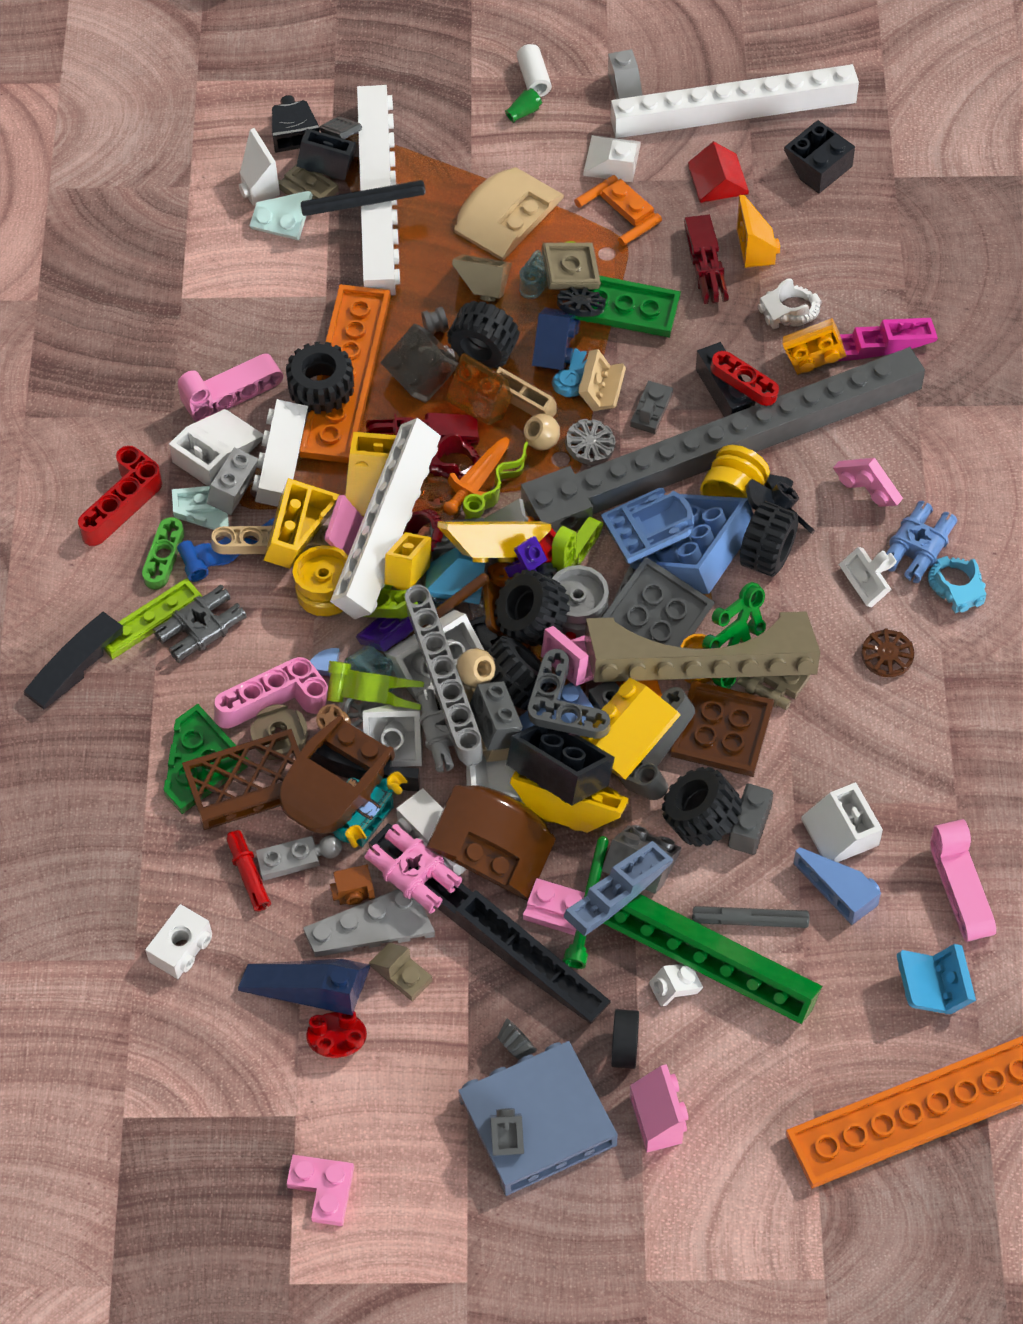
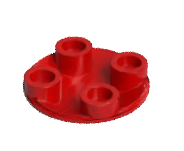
M355 1011L353 1015L338 1012L314 1015L309 1020V1027L306 1033L307 1043L310 1048L317 1054L329 1058H341L354 1054L364 1045L367 1037L366 1027L356 1017Z

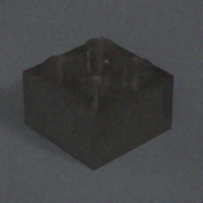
M415 323L380 362L412 397L425 403L430 400L460 366V363L430 331Z

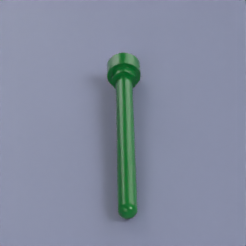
M600 836L597 840L584 897L587 896L590 887L600 882L609 843L608 838L605 836ZM577 929L573 944H570L569 948L565 949L563 962L571 968L583 969L586 967L588 959L587 949L584 947L587 935L583 936Z

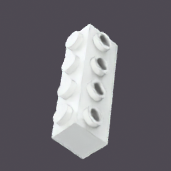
M277 399L275 409L269 408L266 424L271 425L270 431H264L261 445L266 447L265 453L260 452L257 468L262 469L261 475L255 474L252 487L253 491H257L255 502L278 507L287 479L294 478L308 406Z

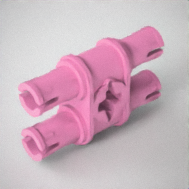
M398 824L392 826L394 831L389 829L385 839L389 840L403 854L399 858L393 859L378 844L372 846L374 851L369 849L365 859L383 873L382 876L386 882L390 881L403 892L405 898H413L431 914L435 911L433 907L438 908L443 899L426 887L424 883L433 877L449 893L455 891L453 886L458 888L462 878L444 864L441 855L437 856L426 848L422 839H413Z

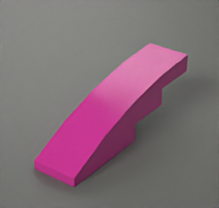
M932 319L882 320L880 326L855 327L852 334H840L847 356L838 361L884 356L908 347L913 349L936 342L938 337Z

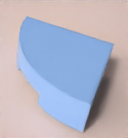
M339 648L323 650L317 653L310 662L320 675L330 676V672H328L329 661L338 662L340 650Z

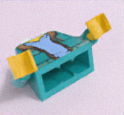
M397 771L390 774L388 778L382 779L380 784H377L370 795L371 799L365 807L360 806L352 814L350 821L342 828L333 832L334 836L342 842L350 843L353 848H356L358 845L363 848L394 808L393 794L391 792L394 791L397 795L402 793L403 789L399 785L408 782L405 777ZM349 778L347 783L355 787L360 780Z

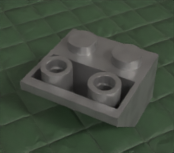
M629 825L612 840L602 871L610 874L613 866L651 841H654L674 859L672 864L645 888V890L656 893L664 885L682 847L675 845V842L668 837H656L649 834L648 830L644 827Z

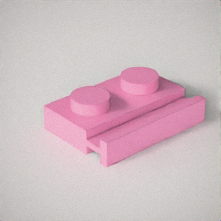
M536 878L526 910L523 913V920L575 935L576 928L564 918L566 909L583 899L585 893Z

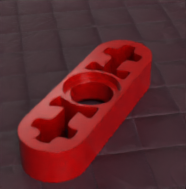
M719 351L713 355L710 369L715 376L760 405L769 406L776 402L779 386L775 381L730 352ZM747 375L751 378V381L743 382L738 376Z

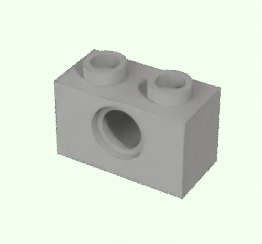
M234 447L210 485L207 504L231 515L254 479L258 458Z

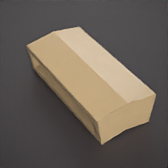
M499 367L492 377L491 382L494 394L530 415L547 414L554 417L557 413V403L553 397L503 368Z

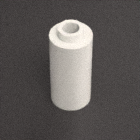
M524 45L517 51L516 56L527 90L532 88L540 97L545 96L550 92L552 85L541 51L536 45Z

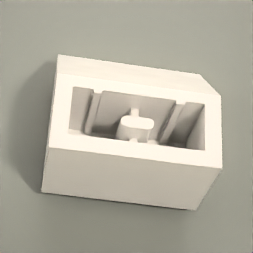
M856 782L830 792L801 817L820 855L835 862H840L877 847L880 844L883 829Z

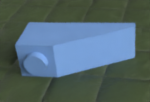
M801 847L795 851L793 864L851 925L878 906L881 892L873 879H868L858 870Z

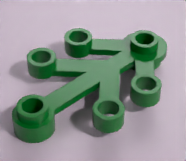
M754 582L746 584L739 593V599L726 609H715L712 614V622L722 627L726 626L733 616L737 613L739 614L737 619L718 635H707L702 643L703 649L720 648L728 640L727 646H733L750 640V633L759 636L765 631L766 622L762 620L760 607L765 600V592L759 584ZM737 677L711 679L715 685L729 689L734 685Z

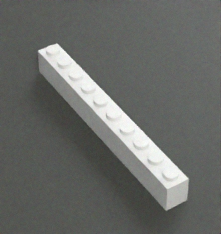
M851 64L611 100V123L615 138H624L856 103L859 81L854 66Z
M387 85L357 86L358 123L362 126V130L359 131L360 190L395 185L396 172L395 170L391 171V167H395V151H390V148L395 147L394 132L389 133V129H394L393 114H388V110H393L392 95H387ZM397 200L361 206L364 287L390 290L391 295H396L395 285L400 284V270L395 269V264H399V249H394V245L399 244L398 229H393V225H398L397 209H392V205H397Z

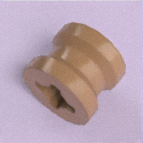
M328 704L319 710L316 722L322 730L339 715L349 724H351V719L338 706Z

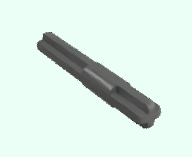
M694 906L692 910V920L699 924L807 928L810 921L809 912L806 910Z

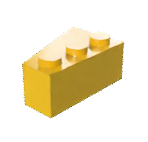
M288 478L280 496L263 561L290 569L332 514L339 494Z

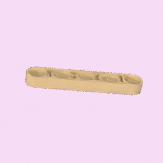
M323 525L312 539L313 541L307 545L303 552L320 545L330 546L325 541V534L329 525ZM272 526L218 527L212 532L211 547L219 554H265ZM225 536L228 537L231 540V542L229 544L223 545L218 543L216 539L218 537ZM247 536H253L258 539V542L248 544L243 539Z

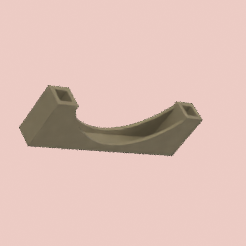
M807 611L779 612V618L775 624L759 636L733 646L711 649L682 648L655 642L622 627L615 622L614 617L586 618L584 642L587 654L589 655L588 659L594 682L627 681L629 678L643 681L817 675L820 649Z

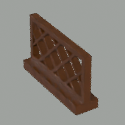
M292 729L182 763L204 831L281 806L280 791L285 778L281 774L287 763L291 765L294 763L295 760L291 758L292 754H294L296 759L300 753ZM288 738L291 748L286 756L272 750L276 742ZM258 749L265 752L259 764L245 758L249 750ZM269 755L283 761L277 773L263 767ZM230 757L238 761L232 773L218 767L222 759ZM242 763L256 769L250 782L236 776ZM203 766L210 769V772L203 782L194 778L190 769ZM215 772L229 778L223 790L209 785ZM260 772L274 778L270 786L262 788L254 784ZM233 780L247 786L243 795L235 797L227 793ZM196 785L201 787L199 792L197 790ZM205 789L219 795L214 804L203 807L200 798Z

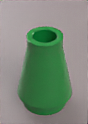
M534 89L524 90L513 104L505 110V114L514 123L518 119L538 111L539 106L542 105V100Z

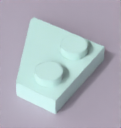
M305 191L257 202L250 222L251 229L299 240L306 216L302 215L300 203L305 200H311L312 193Z
M210 486L172 489L173 514L175 518L213 530L218 527L229 526L228 514L207 504Z

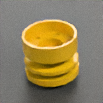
M738 445L724 446L718 451L716 459L712 462L711 469L707 472L701 483V495L747 498L746 484L751 479L763 486L767 482L770 474L768 464L760 455L746 447Z

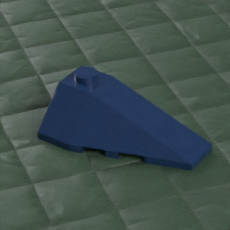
M346 959L248 964L238 986V991L353 1015L370 970V964Z

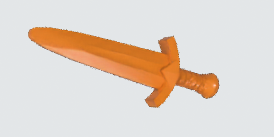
M503 437L497 441L460 480L455 473H450L447 481L456 494L443 505V510L447 515H456L459 506L467 495L478 494L481 496L483 493H486L479 490L503 457L510 441L509 438Z

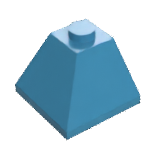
M455 547L430 563V567L426 571L425 587L429 590L431 597L448 599L477 576L484 573L485 563L472 562V557L462 555ZM482 587L463 602L480 604Z

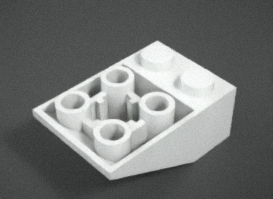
M223 409L187 426L169 443L172 462L205 485L210 486L234 447L249 454L263 440L264 434L228 410Z

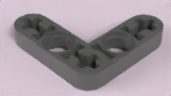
M549 650L543 657L528 705L529 720L539 727L594 739L605 737L610 731V717L605 711L560 701L569 670V658L563 650ZM555 660H560L556 667V674H553L552 663ZM547 682L554 683L557 686L550 693L541 690V686ZM540 708L546 709V712H543L542 715H537ZM554 710H557L556 719L552 718V715H554ZM565 713H574L577 719L572 723H566L561 720V717ZM582 716L586 717L584 726L582 725ZM596 720L602 721V724H599L598 728L593 727V724L596 723Z

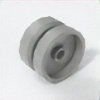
M582 565L568 566L558 571L552 577V579L565 587L567 590L565 594L569 595L570 599L567 603L570 606V612L566 614L568 619L566 623H563L561 633L573 632L576 637H581L585 635L586 618H602L608 610L609 590L607 581L602 574L593 568Z

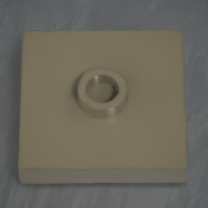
M593 243L542 244L541 250L549 289H569L570 287L575 289H583L584 287L588 289L600 288L601 282Z

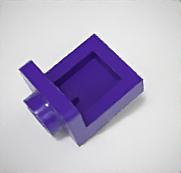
M535 536L530 537L516 546L514 551L518 559L504 569L509 578L513 577V574L517 572L521 574L522 570L537 571L536 567L547 561Z

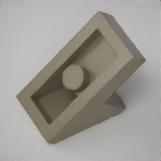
M388 943L369 962L375 971L412 1002L433 981L432 976L410 958V949L404 946Z

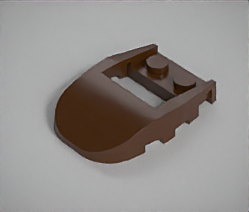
M339 715L308 740L287 772L280 791V805L283 812L296 823L315 833H330L342 828L352 819V814L360 806L365 807L371 799V793L384 777L383 768L387 761H393L395 758L393 747L383 745L344 721L343 717ZM324 744L367 772L354 787L309 758Z

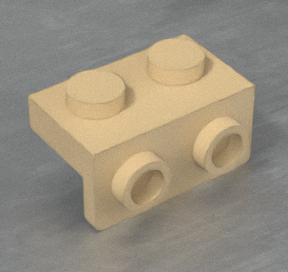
M599 349L589 351L584 365L583 377L579 384V394L592 411L612 409L617 406L626 370L623 363L610 365Z

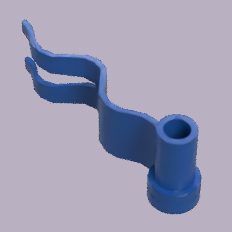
M275 518L269 520L262 526H273ZM228 537L218 541V543L223 545L231 542ZM250 538L243 539L248 544H255L258 542ZM187 540L177 546V550L185 564L184 571L191 582L204 579L209 573L207 567L229 564L240 555L219 554L212 549L211 543L194 546L192 541Z

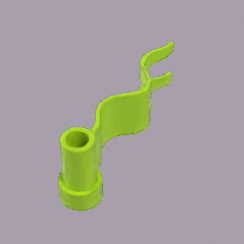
M528 442L524 444L523 455L520 459L503 462L497 466L495 488L493 490L483 493L481 496L469 494L464 498L463 511L465 519L481 518L485 509L491 508L498 503L501 480L516 478L522 474L524 462L527 458L526 449ZM519 466H521L516 471H504L508 469L518 468Z
M329 661L328 672H330L327 701L343 703L345 697L421 710V704L397 697L394 693L389 692V689L424 687L423 681L351 670L350 663Z

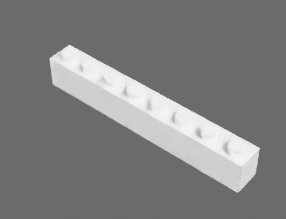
M418 418L401 424L330 600L331 603L353 619L370 615L376 609L379 593L385 586V554L403 535L406 524L412 517L411 511L415 501L421 494L420 488L429 474L431 460L438 451L437 445L441 436Z

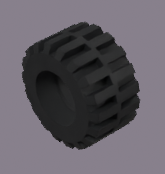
M471 301L470 303H465L460 308L447 333V340L454 352L460 358L466 360V362L480 368L497 369L506 364L519 339L520 332L517 324L513 322V318L507 315L504 310L486 302L480 301L478 303Z
M314 342L315 345L310 346L308 343L303 345L304 349L298 348L295 350V356L291 355L288 359L289 364H286L290 398L297 404L308 406L307 412L313 410L315 414H321V411H326V414L331 413L334 408L336 410L342 408V403L347 404L350 400L349 396L353 395L354 377L352 361L348 357V353L341 351V347L338 345L332 347L329 342H325V344ZM318 375L330 376L325 380L319 381L311 379Z
M764 501L756 509L747 526L740 549V564L774 577L782 569L793 546L798 529L797 512Z
M522 570L521 574L517 572L513 574L512 579L508 578L506 580L504 588H500L498 592L500 595L495 601L497 608L494 610V616L498 618L495 622L497 626L501 627L500 631L507 636L527 645L537 646L539 644L542 646L544 629L554 626L561 632L563 630V623L567 622L568 617H566V614L570 612V606L567 605L570 600L569 595L565 594L567 590L558 581L537 571Z
M501 636L487 651L494 658L496 666L494 677L490 683L504 681L513 705L520 709L528 710L542 662L517 640L508 636ZM544 683L541 686V690L547 692L553 683Z
M699 767L696 771L690 770L683 777L681 775L677 778L678 781L675 784H671L668 788L670 791L663 798L665 802L661 808L663 810L662 815L672 829L687 844H694L695 847H701L703 844L708 846L715 840L717 842L721 840L722 836L728 834L732 830L731 827L737 824L739 820L737 816L741 815L742 812L740 807L742 800L738 792L718 770H714L711 767L706 769Z

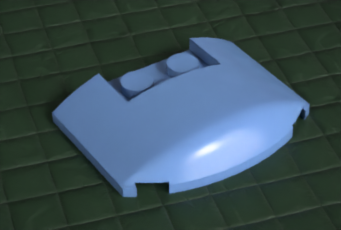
M657 488L601 514L606 528L628 565L690 536L694 525V515L690 504L682 495L675 491L664 495L666 493L664 488Z

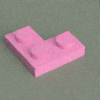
M875 458L838 461L833 467L839 476L840 482L846 488L865 487L870 493L872 500L879 507L897 506L903 499Z
M292 1155L287 1188L316 1192L311 1216L312 1222L343 1227L354 1164Z

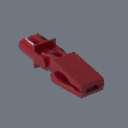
M710 214L685 217L684 227L692 265H695L698 289H701L704 304L709 302L708 289L712 303L719 302L718 287L722 301L726 302L729 300L724 280V268L722 262L718 261L717 252H719V245Z
M427 413L425 420H421L441 436L440 438L451 433H457L461 436L462 441L469 443L471 446L478 445L480 441L477 415ZM394 414V419L366 420V433L397 435L401 424L414 418L397 417Z

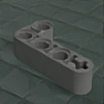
M672 687L661 696L664 701L679 712V718L626 780L617 776L626 789L649 800H658L667 793L669 785L657 766L695 714L692 702L684 690L679 687Z

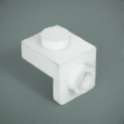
M684 964L663 966L649 982L661 1007L667 1006L674 997L698 994L703 988L695 970Z

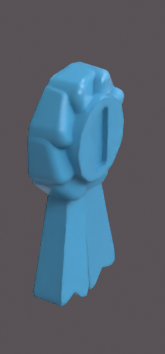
M577 348L574 349L569 370H559L553 377L552 386L555 392L564 397L580 395L579 384L581 383L584 365L587 359L585 360L587 351L580 352Z

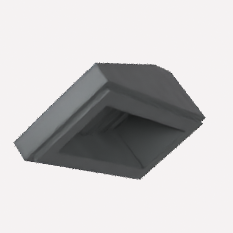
M336 117L322 124L319 129L321 133L345 139L361 131L362 126L358 122L343 117Z

